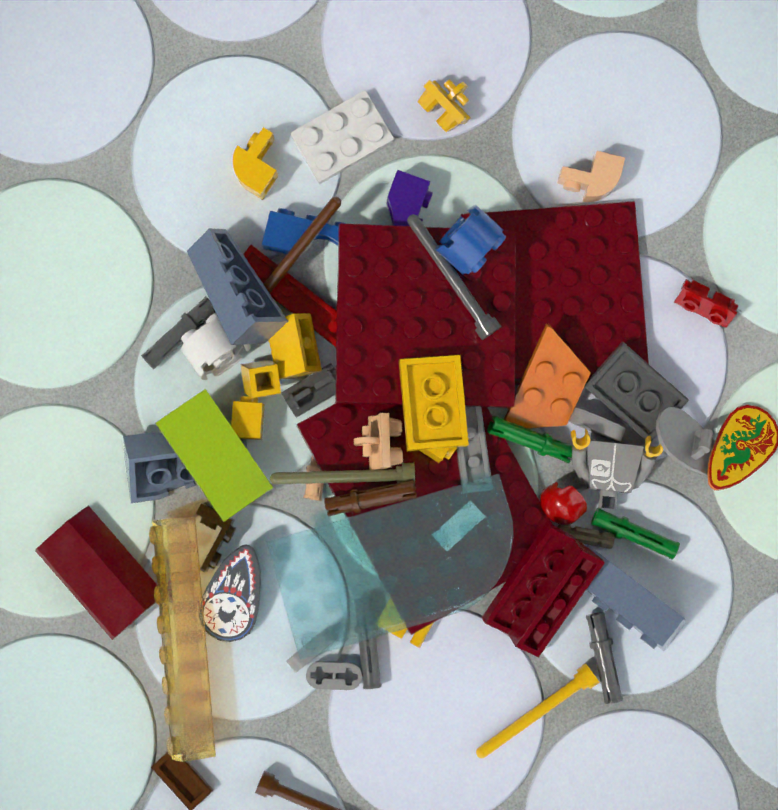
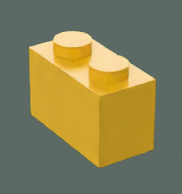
M291 314L285 316L288 322L268 340L273 362L278 366L279 379H294L322 371L311 314Z

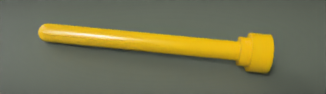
M585 663L577 669L578 673L573 675L574 679L478 747L476 755L481 759L487 757L581 688L583 690L588 687L592 689L600 682Z

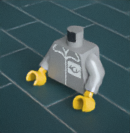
M585 429V435L582 438H576L575 430H572L570 433L573 442L572 466L580 482L586 484L587 489L600 490L598 508L616 509L617 493H631L633 489L639 488L650 474L657 456L663 452L661 444L655 447L650 446L651 436L645 439V450L643 451L644 446L591 441L587 429Z

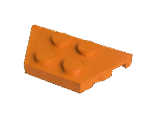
M545 325L516 390L515 407L508 408L504 420L525 428L567 425L591 373L571 348L559 337L551 325Z

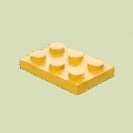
M460 355L400 359L399 369L407 451L467 447L469 441Z

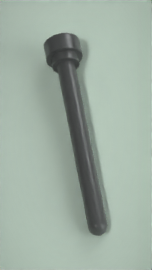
M415 214L410 215L407 219L408 224L475 319L476 333L481 340L487 338L502 326L495 317L492 318L489 313L485 314L453 266L435 250L438 245L419 217Z

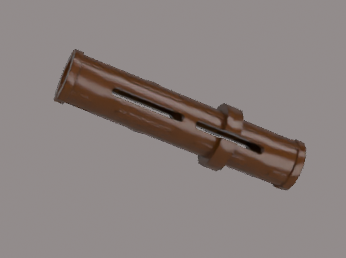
M412 479L368 490H350L351 493L324 498L325 509L328 511L327 515L330 517L352 511L360 513L362 512L361 509L416 499L417 492L414 480Z

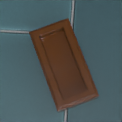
M175 746L151 766L154 772L188 810H193L214 790Z

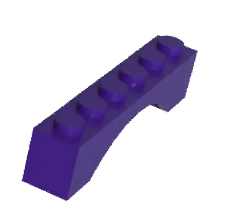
M397 170L386 202L393 226H410L407 221L408 217L412 214L419 217L421 208H428L433 192L428 191L431 181Z

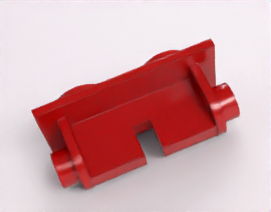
M685 279L681 292L674 300V303L682 306L687 311L707 318L713 324L726 328L737 315L736 310L739 305L734 303L735 300L715 291L711 299L707 297L710 291L709 287L694 279L691 281Z

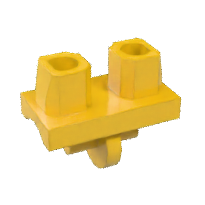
M449 79L443 85L450 92L448 94L436 80L433 82L429 80L423 86L426 90L417 101L421 107L430 113L440 104L446 110L436 120L445 132L451 131L459 124H466L471 117L455 100L457 99L462 106L469 102V99L463 94L468 86L464 82L456 86Z

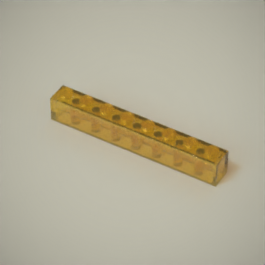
M196 517L152 520L149 538L150 542L154 544L155 554L152 558V570L157 578L154 598L156 603L159 604L160 616L157 617V630L162 638L159 658L161 663L164 664L165 677L162 678V690L167 697L164 718L166 724L169 725L170 737L167 738V750L172 760L180 762L216 757Z

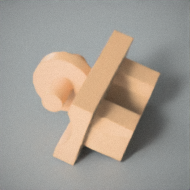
M389 413L369 416L368 426L362 427V437L354 438L355 446H363V457H369L370 470L386 469L403 462L401 448L390 447V437L401 435L402 421L389 418Z

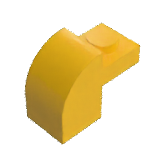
M264 127L259 134L255 132L247 143L248 151L237 145L233 154V168L240 184L261 200L265 198L278 178L277 170L262 161L275 141L273 133Z

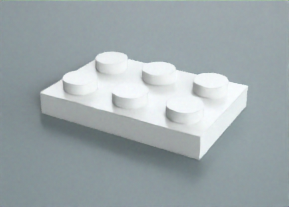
M366 90L290 132L292 139L319 185L394 142L391 132Z

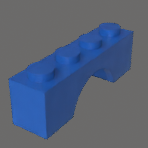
M278 208L277 212L270 211L262 241L263 249L287 254L317 216L306 215L305 219L294 216L295 212L287 209ZM335 222L334 225L326 224L314 240H327L338 246V225L343 222Z

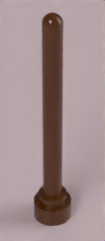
M332 197L263 283L269 294L341 206V199L339 197Z
M267 771L263 772L255 791L256 794L265 798L267 795L271 797L276 795L309 810H341L279 784L280 780L275 779V775Z

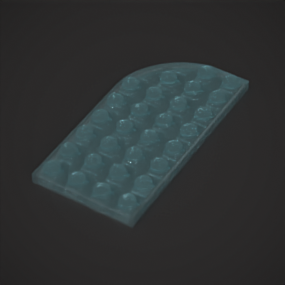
M496 474L416 499L267 541L300 660L453 615L472 607L490 592L507 565L513 542V521L500 476Z

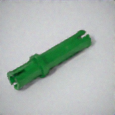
M495 415L492 417L493 421L490 420L487 429L489 434L533 449L540 456L548 455L565 463L571 462L573 445L552 438L551 434H541Z
M601 508L596 509L591 520V525L613 533L615 538L619 540L621 538L627 539L644 548L669 557L671 560L675 558L680 546L679 542L629 522V518L625 516L620 518L601 510Z

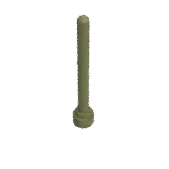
M402 463V466H396V469L276 472L270 476V481L278 485L381 481L401 483L413 479L415 485L414 463Z

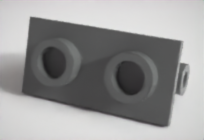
M329 363L322 368V371L311 374L281 392L296 418L335 395L336 369L332 363Z

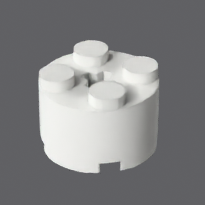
M216 313L206 320L204 326L198 330L191 329L181 337L184 343L181 351L202 380H208L207 374L213 373L216 377L232 368L242 359L241 351L245 349L248 352L251 347L250 344L231 345Z

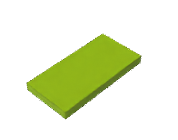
M206 389L155 422L223 522L273 488Z

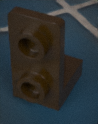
M201 503L196 512L197 515L202 517L200 523L213 530H216L217 526L222 528L200 568V571L206 573L209 568L214 570L222 557V554L218 551L223 542H230L236 527L232 526L235 519L230 517L223 522L214 508Z

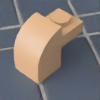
M596 151L593 156L590 172L563 166L557 183L562 184L563 188L568 191L580 192V189L585 190L583 202L599 201L608 196L619 182L625 157Z

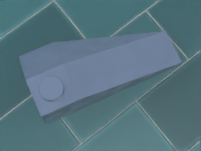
M151 432L123 436L124 459L131 503L159 500L170 496L169 491L182 486H185L186 489L196 486L195 480L162 433ZM240 439L244 446L247 448L246 439Z

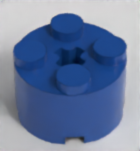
M473 205L467 210L471 215L466 220L460 217L439 241L442 245L435 248L461 274H469L471 271L476 273L487 261L484 257L491 248L493 250L497 249L506 238L502 233L503 229L477 205Z

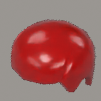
M555 482L542 490L541 508L546 516L555 523L571 525L587 512V503L573 486L569 485L565 488H558V482Z

